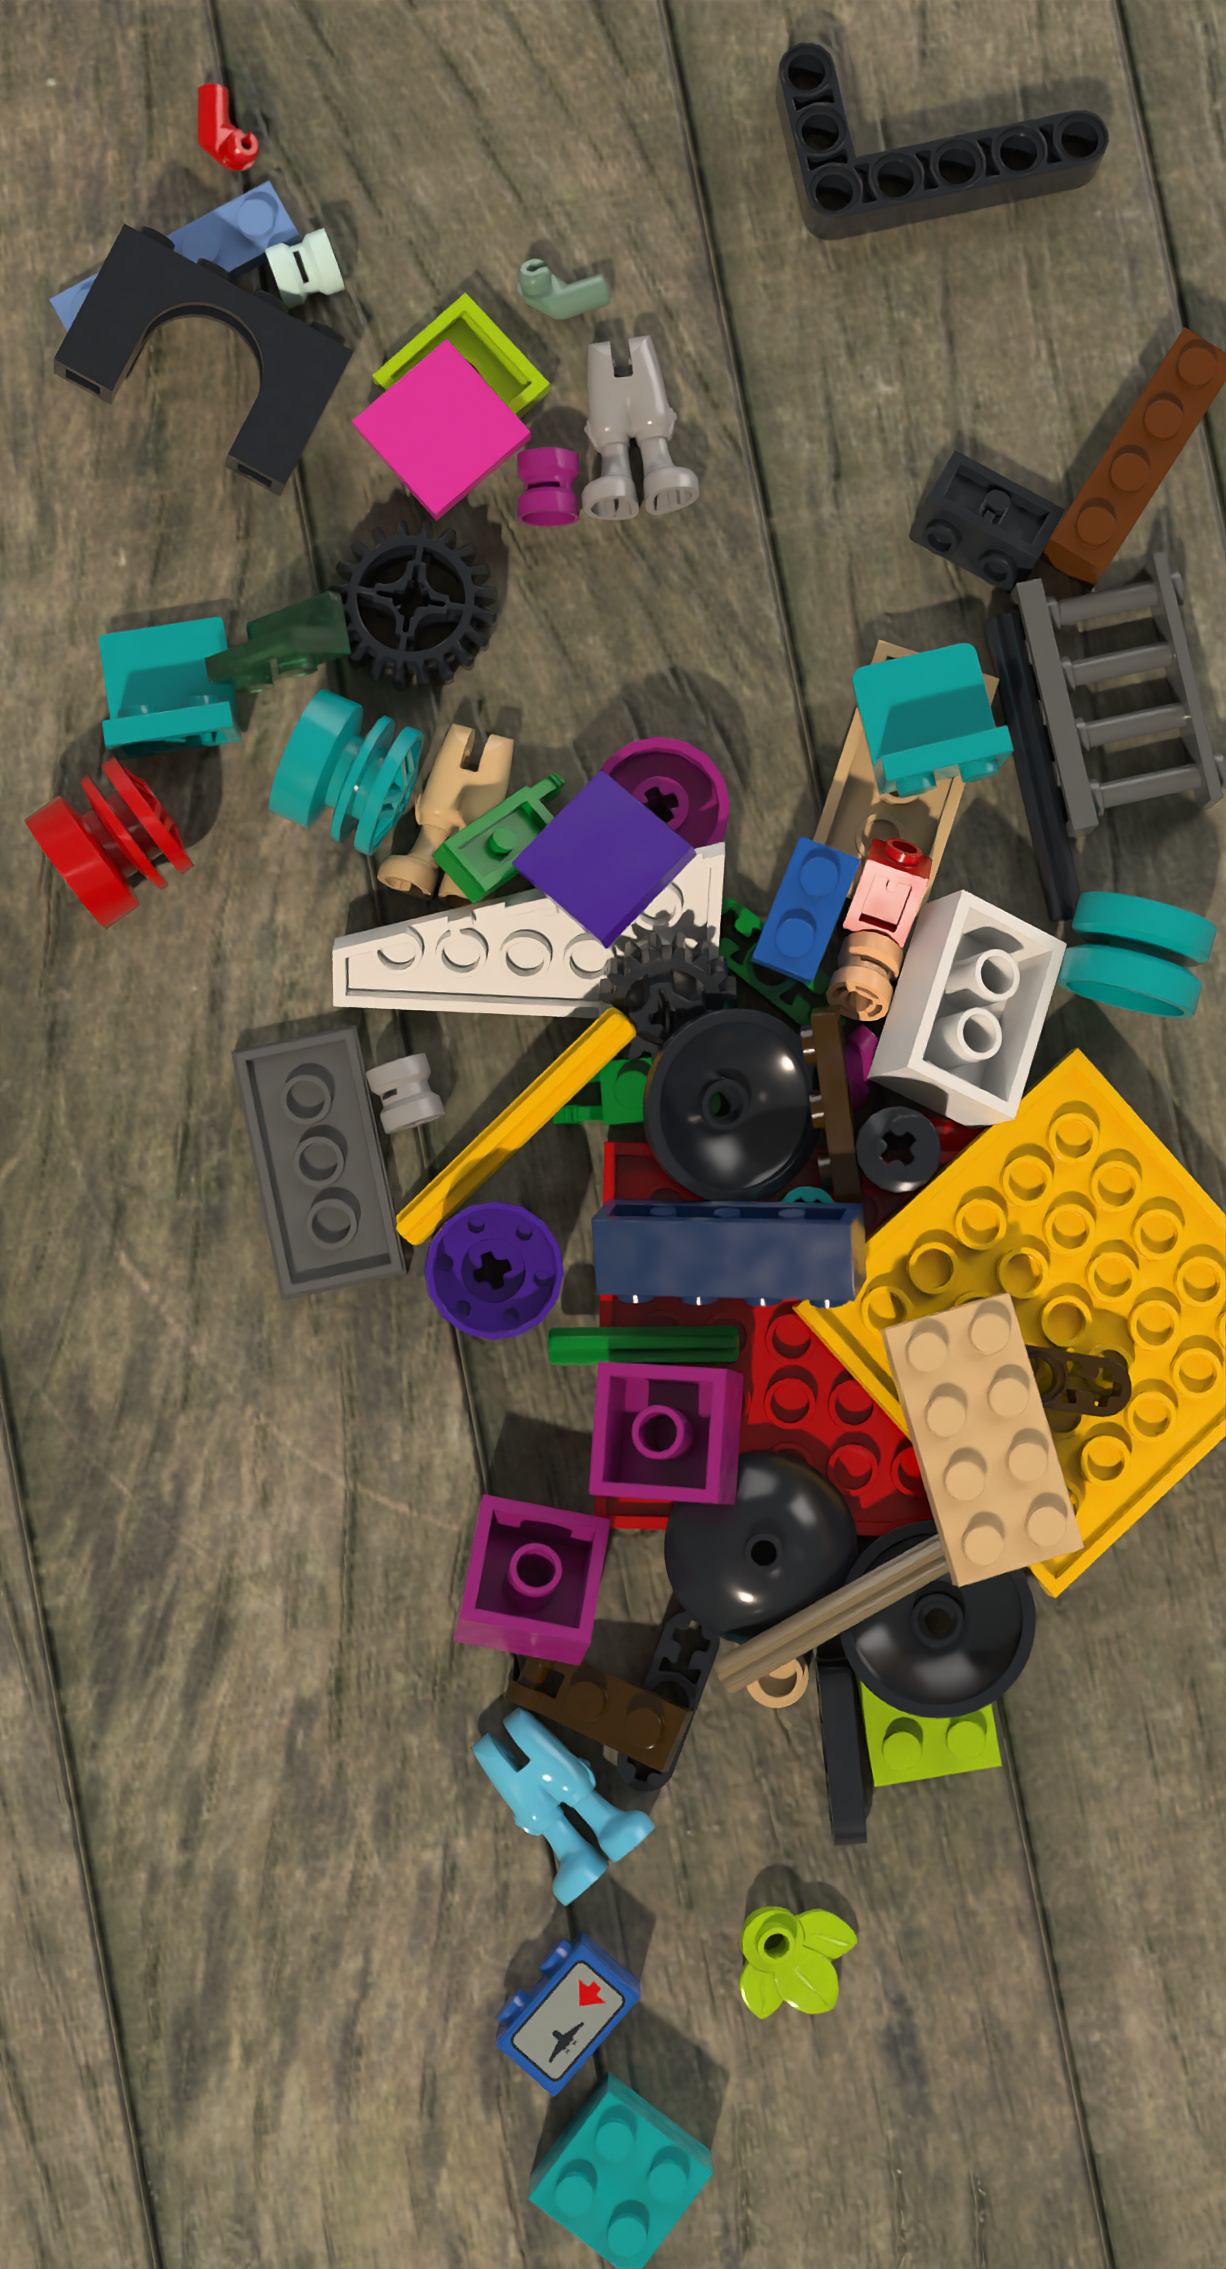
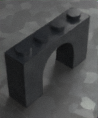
M124 223L54 357V374L112 404L140 348L158 328L171 321L191 317L210 319L225 325L239 335L249 347L259 372V394L227 455L225 467L281 497L347 369L354 351L344 346L345 338L331 327L315 321L308 326L288 315L289 307L277 297L262 290H256L252 295L232 284V275L218 264L204 258H199L197 263L175 252V244L157 230L142 226L137 231Z

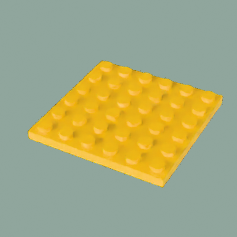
M1079 1048L1070 1050L1022 1094L1014 1120L986 1127L865 1239L867 1279L855 1301H848L847 1304L835 1308H818L810 1305L809 1300H799L792 1306L794 1311L910 1441V1434L879 1331L882 1328L1009 1292L1024 1344L1112 1359L1120 1363L1127 1370L1132 1383L1131 1397L1124 1409L1113 1416L1097 1417L1043 1408L1084 1549L1023 1567L1048 1596L1054 1598L1060 1595L1226 1436V1215ZM1034 1357L1029 1359L1040 1395L1051 1385L1052 1371L1046 1361ZM1069 1361L1067 1362L1068 1372H1070L1073 1363ZM1100 1369L1097 1378L1094 1379L1069 1376L1067 1389L1093 1393L1095 1396L1094 1405L1097 1406L1100 1396H1111L1113 1387L1112 1383L1103 1380V1370ZM1066 1391L1061 1398L1062 1402L1068 1401Z

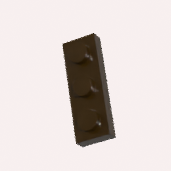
M839 1004L815 1007L810 1014L811 1025L800 1026L805 1065L817 1063L820 1089L809 1090L814 1129L826 1128L829 1150L826 1153H818L821 1187L825 1192L834 1191L836 1203L863 1204L864 1187L861 1166L857 1158V1135Z

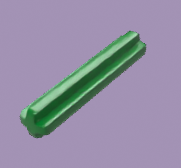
M733 1326L554 1327L548 1333L549 1363L554 1366L598 1365V1362L645 1365L734 1364L739 1356V1335L737 1328Z

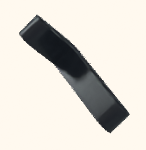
M812 42L799 43L790 47L783 54L778 68L775 90L776 105L802 219L809 232L825 241L840 240L1077 189L1088 184L1095 177L1109 143V131L1104 121L1097 114L1087 110H1073L856 157L835 63L830 53L822 46ZM800 75H807L814 78L819 83V86L812 90H801L796 88L790 80ZM813 134H820L832 141L833 146L826 150H815L810 148L804 142V139ZM1066 142L1080 143L1088 150L1089 156L1085 158L1070 156L1064 150L1062 144ZM1006 155L1020 156L1027 162L1029 168L1024 171L1011 170L1003 164L1001 157ZM945 168H957L967 175L969 181L963 184H952L947 182L939 171ZM885 181H897L907 189L908 193L902 197H890L885 195L878 185ZM834 193L841 196L846 201L847 206L838 211H831L822 207L817 199L824 194Z

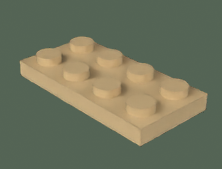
M879 640L871 664L919 652ZM982 673L991 707L999 678ZM857 707L813 841L861 859L846 896L850 899L853 897L873 838L887 841L889 838L903 839L921 848L923 855L929 856L933 861L929 882L914 920H918L922 905L928 901L966 782H962L961 776L936 781V789L915 796L901 798L898 791L879 795Z
M1000 1293L879 1329L953 1585L958 1587L1084 1549L1010 1293Z

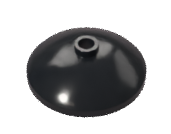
M727 1008L707 1012L693 1018L676 1030L664 1043L656 1055L646 1079L643 1094V1123L646 1137L655 1159L663 1171L677 1185L695 1196L710 1201L753 1202L777 1192L793 1180L802 1170L813 1153L820 1136L821 1128L814 1129L809 1099V1090L820 1089L817 1063L805 1065L801 1037L787 1024L769 1014L750 1009ZM717 1092L721 1097V1107L717 1113L712 1114L709 1108V1101L711 1096Z
M747 1451L739 1453L735 1505L675 1501L665 1529L664 1559L672 1589L687 1613L702 1627L716 1636L742 1645L844 1587L846 1578L858 1559V1539L849 1506L836 1486L823 1473L807 1462L791 1455L773 1451ZM761 1540L770 1541L775 1546V1556L767 1564L756 1563L751 1558L753 1545Z
M935 1520L909 1523L891 1530L878 1538L857 1559L846 1578L844 1586L938 1534ZM1021 1568L960 1587L953 1585L950 1572H947L841 1632L840 1637L845 1655L852 1669L862 1683L880 1700L899 1711L918 1717L932 1719L955 1718L987 1707L999 1699L1016 1682L1024 1670L1034 1643L1036 1630L1035 1604L1028 1580ZM942 1610L950 1616L951 1624L946 1632L934 1634L927 1629L926 1618L932 1611Z

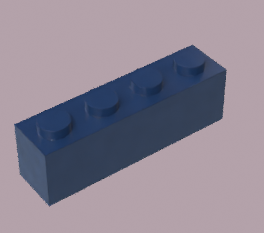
M608 1199L591 1219L596 1292L600 1295H618L620 1301L627 1303L647 1302L653 1300L656 1296L681 1297L682 1302L693 1305L713 1303L719 1300V1298H744L745 1303L752 1306H772L781 1303L784 1299L809 1300L810 1305L818 1308H835L847 1304L848 1301H855L867 1279L864 1209L861 1203Z

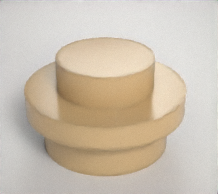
M801 1655L746 1687L751 1696L764 1706L771 1708L787 1707L800 1699L807 1688L809 1671L806 1661Z

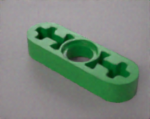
M722 898L721 919L728 913L733 915L737 919L733 930L739 937L747 942L752 931L761 935L765 925L762 920L739 902L729 898ZM725 937L719 941L718 957L725 956L728 960L729 973L797 1028L800 1029V1026L811 1025V1021L807 1017L811 1006L807 1001L796 994L792 1005H788L780 998L794 987L797 980L788 977L783 983L770 986L760 982L755 976L754 963L750 961L757 943L749 949L743 965H739L731 957L739 953L740 947ZM818 967L813 982L810 985L805 984L803 988L814 997L820 998L827 992L831 976ZM840 1014L841 1023L843 1026L846 1023L848 1017Z

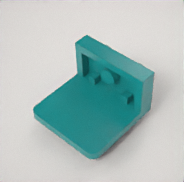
M959 643L858 668L852 676V688L879 795L898 791L901 798L915 796L936 789V781L961 776L962 782L982 780L1000 772L999 766L1004 765L1014 751L1008 726L998 728L995 726L976 649L969 643Z

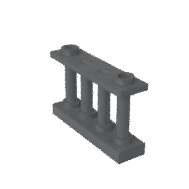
M1165 551L1152 554L1141 569L1143 582L1056 600L1054 595L1045 596L1042 580L1039 578L1016 583L1008 597L1011 613H1016L1020 618L1069 839L1088 836L1099 825L1097 817L1104 814V808L1191 789L1194 791L1198 811L1212 808L1223 798L1222 789L1226 788V764L1220 751H1212L1178 607L1184 604L1183 583L1177 568L1169 569ZM1150 606L1158 639L1157 643L1070 661L1068 656H1059L1054 633L1061 631V625ZM1165 668L1173 703L1084 722L1082 717L1074 718L1068 694L1075 693V686L1152 669ZM1179 728L1187 762L1186 765L1100 784L1096 778L1088 779L1083 755L1089 754L1090 747Z

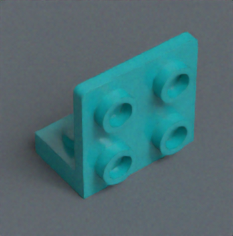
M212 617L102 634L99 637V648L110 720L102 721L105 746L118 761L242 742L227 635L222 618Z

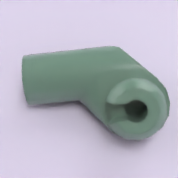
M539 259L526 261L518 270L519 283L517 290L526 304L553 319L564 320L610 304L609 293L601 273L567 284L551 274L547 263Z

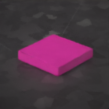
M448 339L442 342L351 421L356 432L436 521L531 440V432Z

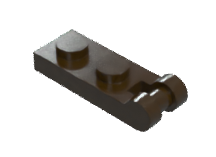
M523 1655L527 1659L518 1679L511 1678L504 1694L506 1699L519 1706L536 1711L660 1772L669 1771L694 1711L585 1659L578 1666ZM550 1669L565 1675L557 1696L542 1690Z

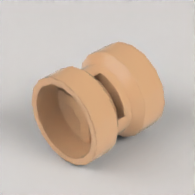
M868 931L853 932L846 936L842 942L837 957L840 969L835 971L831 977L826 992L827 1001L830 1005L839 1004L840 1014L851 1019L861 1021L878 1020L884 1017L889 1010L893 997V989L890 983L896 981L904 960L903 951L897 943L884 935Z

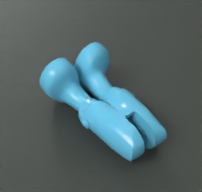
M518 1706L503 1719V1724L517 1745L530 1758V1762L522 1767L512 1752L490 1732L476 1742L471 1749L494 1787L513 1811L515 1824L529 1834L535 1836L543 1834L556 1853L559 1870L552 1885L553 1894L566 1906L593 1884L608 1868L609 1863L593 1845L577 1832L563 1815L564 1811L560 1806L561 1802H565L571 1808L574 1807L597 1836L600 1847L613 1863L619 1861L650 1834L655 1825L647 1814L642 1811L632 1810L625 1812L608 1803L594 1790L597 1781L595 1774L590 1768V1762L581 1757L577 1758L534 1715L524 1707Z

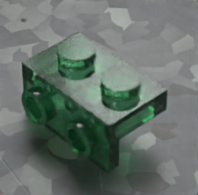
M326 591L248 622L246 626L248 642L206 657L205 664L209 683L235 684L238 693H255L269 690L275 686L274 682L280 679L300 677L317 672L318 665L351 654L340 593Z

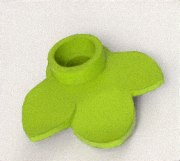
M766 1906L756 1909L746 1918L740 1932V1948L746 1958L738 1979L742 2000L748 2009L760 2019L770 2016L780 2007L783 2000L793 2008L807 2014H821L831 2011L836 2005L839 1993L837 1973L831 1962L847 1953L857 1944L858 1939L854 1931L844 1920L832 1912L823 1909H812L798 1915H794L789 1910L778 1906ZM773 1934H783L782 1941L776 1947L768 1950L764 1949L768 1937Z

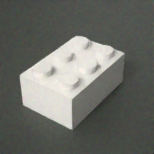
M963 889L922 905L868 1079L971 1129L1014 1120L1067 944Z

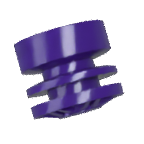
M501 1202L469 1206L445 1221L429 1243L423 1268L427 1294L441 1317L466 1334L491 1340L519 1336L542 1322L558 1300L564 1275L560 1246L547 1225L525 1208ZM486 1252H490L494 1260L505 1259L508 1264V1270L500 1275L502 1285L495 1289H492L488 1281L477 1282L474 1278L473 1271L482 1266L480 1256Z

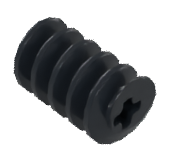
M905 1107L885 1108L872 1115L860 1129L856 1143L858 1163L867 1178L881 1189L895 1193L914 1191L926 1184L936 1173L941 1157L939 1134L931 1120L918 1111ZM894 1136L897 1140L903 1141L910 1136L914 1139L915 1143L910 1148L914 1158L913 1162L907 1166L899 1160H895L889 1165L883 1162V1159L888 1154V1149L884 1143L887 1138Z

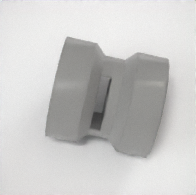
M425 1053L397 1059L366 1072L371 1091L379 1095L382 1100L383 1109L380 1113V1118L386 1134L407 1130L445 1115L440 1096L431 1092L428 1083L431 1069Z

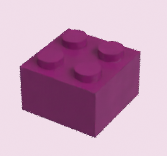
M598 1362L589 1494L735 1505L744 1374L728 1369Z
M483 1494L474 1520L452 1641L580 1666L591 1642L611 1519Z

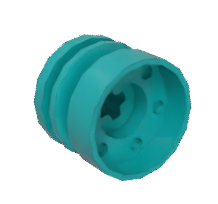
M321 689L316 692L306 706L288 741L275 774L268 808L271 813L310 829L321 819L328 807L334 809L330 832L332 840L343 843L358 823L354 848L363 854L372 856L385 839L387 833L396 826L408 804L418 777V761L422 752L424 735L423 732L407 726L401 731L390 749L395 722L393 719L383 716L375 723L365 738L360 737L363 718L362 706L326 689Z

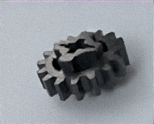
M657 932L650 933L649 948L642 950L637 944L629 941L625 944V961L612 957L607 963V978L600 979L598 1000L602 1001L599 1007V1017L607 1009L615 1007L630 1019V1022L637 1031L635 1037L628 1043V1057L632 1060L640 1056L643 1051L651 1053L653 1063L656 1055L668 1038L688 1021L714 1010L737 1008V1000H735L737 998L736 977L728 976V960L725 956L708 960L709 943L702 940L693 949L685 947L684 933L677 932L673 938L672 945H663ZM661 989L665 990L666 998L671 1001L675 1011L671 1010L670 1002L666 1001L664 994L661 993Z

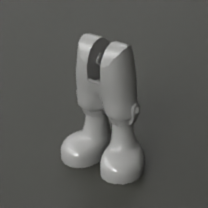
M650 335L628 338L631 355L628 360V372L632 375L620 378L615 377L619 373L616 362L612 359L610 341L588 344L587 391L589 420H586L587 425L584 427V431L588 435L593 448L601 453L602 457L600 478L588 483L581 494L583 510L585 514L592 518L626 520L636 517L639 513L636 487L632 480L628 452L630 438L632 437L636 438L641 450L644 468L643 489L645 507L648 513L652 515L670 513L690 505L699 497V481L696 474L687 468L675 467L670 457L667 444L673 437L677 414L673 412V408L669 407L661 368Z

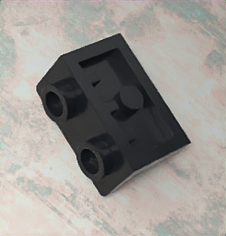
M955 450L926 498L909 533V538L932 553L945 558L980 577L987 583L1011 594L1016 583L1025 582L1028 579L1065 509Z

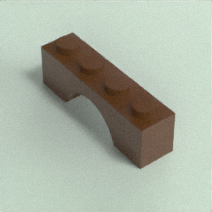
M1184 327L1054 531L1039 559L1090 591L1094 589L1225 383L1226 352Z

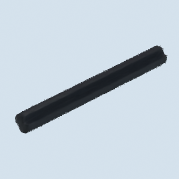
M1016 613L998 614L987 619L984 629L996 678H999L997 688L1005 723L1008 726L1014 750L1012 755L1047 912L1052 922L1070 921L1074 919L1081 891L1020 618Z

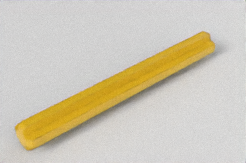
M615 1007L607 1009L395 1217L397 1223L396 1230L399 1234L416 1246L422 1244L635 1037L637 1031L630 1022V1019Z

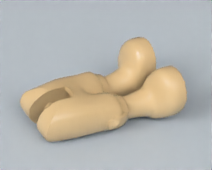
M452 723L435 759L424 792L415 799L416 822L421 827L419 836L407 855H391L380 863L377 875L379 881L410 896L428 901L433 899L438 880L439 864L432 855L447 840L453 827L458 826L459 831L505 800L514 748L513 739L491 734L480 758L478 771H469L467 767L471 759L475 730ZM445 873L438 893L439 900L453 908L473 904ZM495 890L479 902L494 899Z

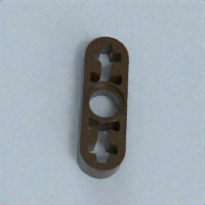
M1025 1344L1028 1358L1038 1357L1043 1359L1052 1371L1051 1385L1044 1393L1040 1394L1043 1408L1089 1416L1109 1417L1119 1413L1129 1402L1132 1393L1131 1379L1127 1370L1117 1361ZM1068 1361L1073 1363L1070 1372H1068L1067 1367ZM1100 1369L1103 1370V1380L1112 1383L1113 1387L1111 1396H1100L1097 1406L1094 1405L1095 1396L1093 1393L1067 1389L1069 1376L1094 1379L1097 1378ZM1066 1391L1068 1401L1062 1402L1061 1398Z

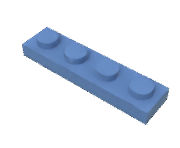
M269 181L166 236L175 244V252L197 263L199 258L210 260L228 271L233 277L232 280L266 263L268 259L265 248L280 243L290 247L301 243L298 231ZM98 273L49 299L67 332Z

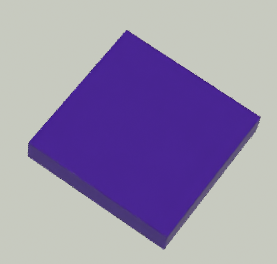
M601 769L511 863L522 876L600 945L607 949L697 854L688 842Z

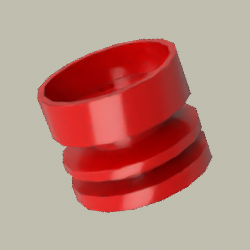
M115 756L101 764L102 769L117 789L106 797L88 774L80 779L82 789L92 807L81 815L68 801L58 795L25 819L27 827L60 875L88 911L105 929H108L140 906L137 894L128 879L131 875L139 871L160 890L169 885L153 861L156 857L164 853L181 875L195 866L187 854L180 828L147 783L123 767Z

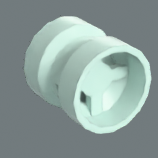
M324 228L306 234L302 243L291 247L280 243L264 249L282 301L289 309L304 304L307 296L320 291L330 295L345 289ZM300 257L309 282L303 283L295 258Z

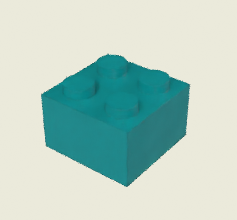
M608 2071L530 2175L528 2199L616 2268L643 2269L713 2175L711 2151Z

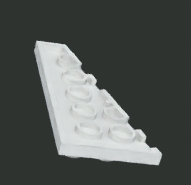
M725 842L694 849L697 854L696 857L607 949L600 945L537 888L479 902L475 905L471 904L335 938L332 950L333 1006L599 1018L600 1002H602L598 1000L600 979L607 978V963L611 957L625 961V944L629 941L634 942L644 950L649 948L650 933L657 932L663 945H672L676 933L682 932L685 937V947L693 949L696 944L705 940L709 943L708 960L710 961L718 957ZM661 989V993L664 994L666 1001L670 1002L671 1010L675 1011L671 1001L666 998L665 990Z

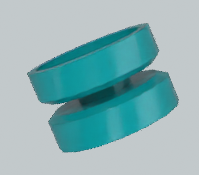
M1096 891L1081 893L1071 929L1089 944L1076 945L1065 950L1056 984L1081 997L1133 1012L1175 1019L1193 1018L1203 983L1192 972L1183 967H1194L1208 962L1218 928L1211 921L1192 912L1141 897Z

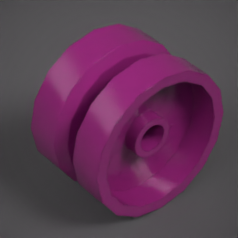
M656 736L630 742L607 758L601 769L649 810L656 807L665 809L669 813V822L666 825L688 842L693 849L724 841L730 801L724 777L708 755L685 741Z

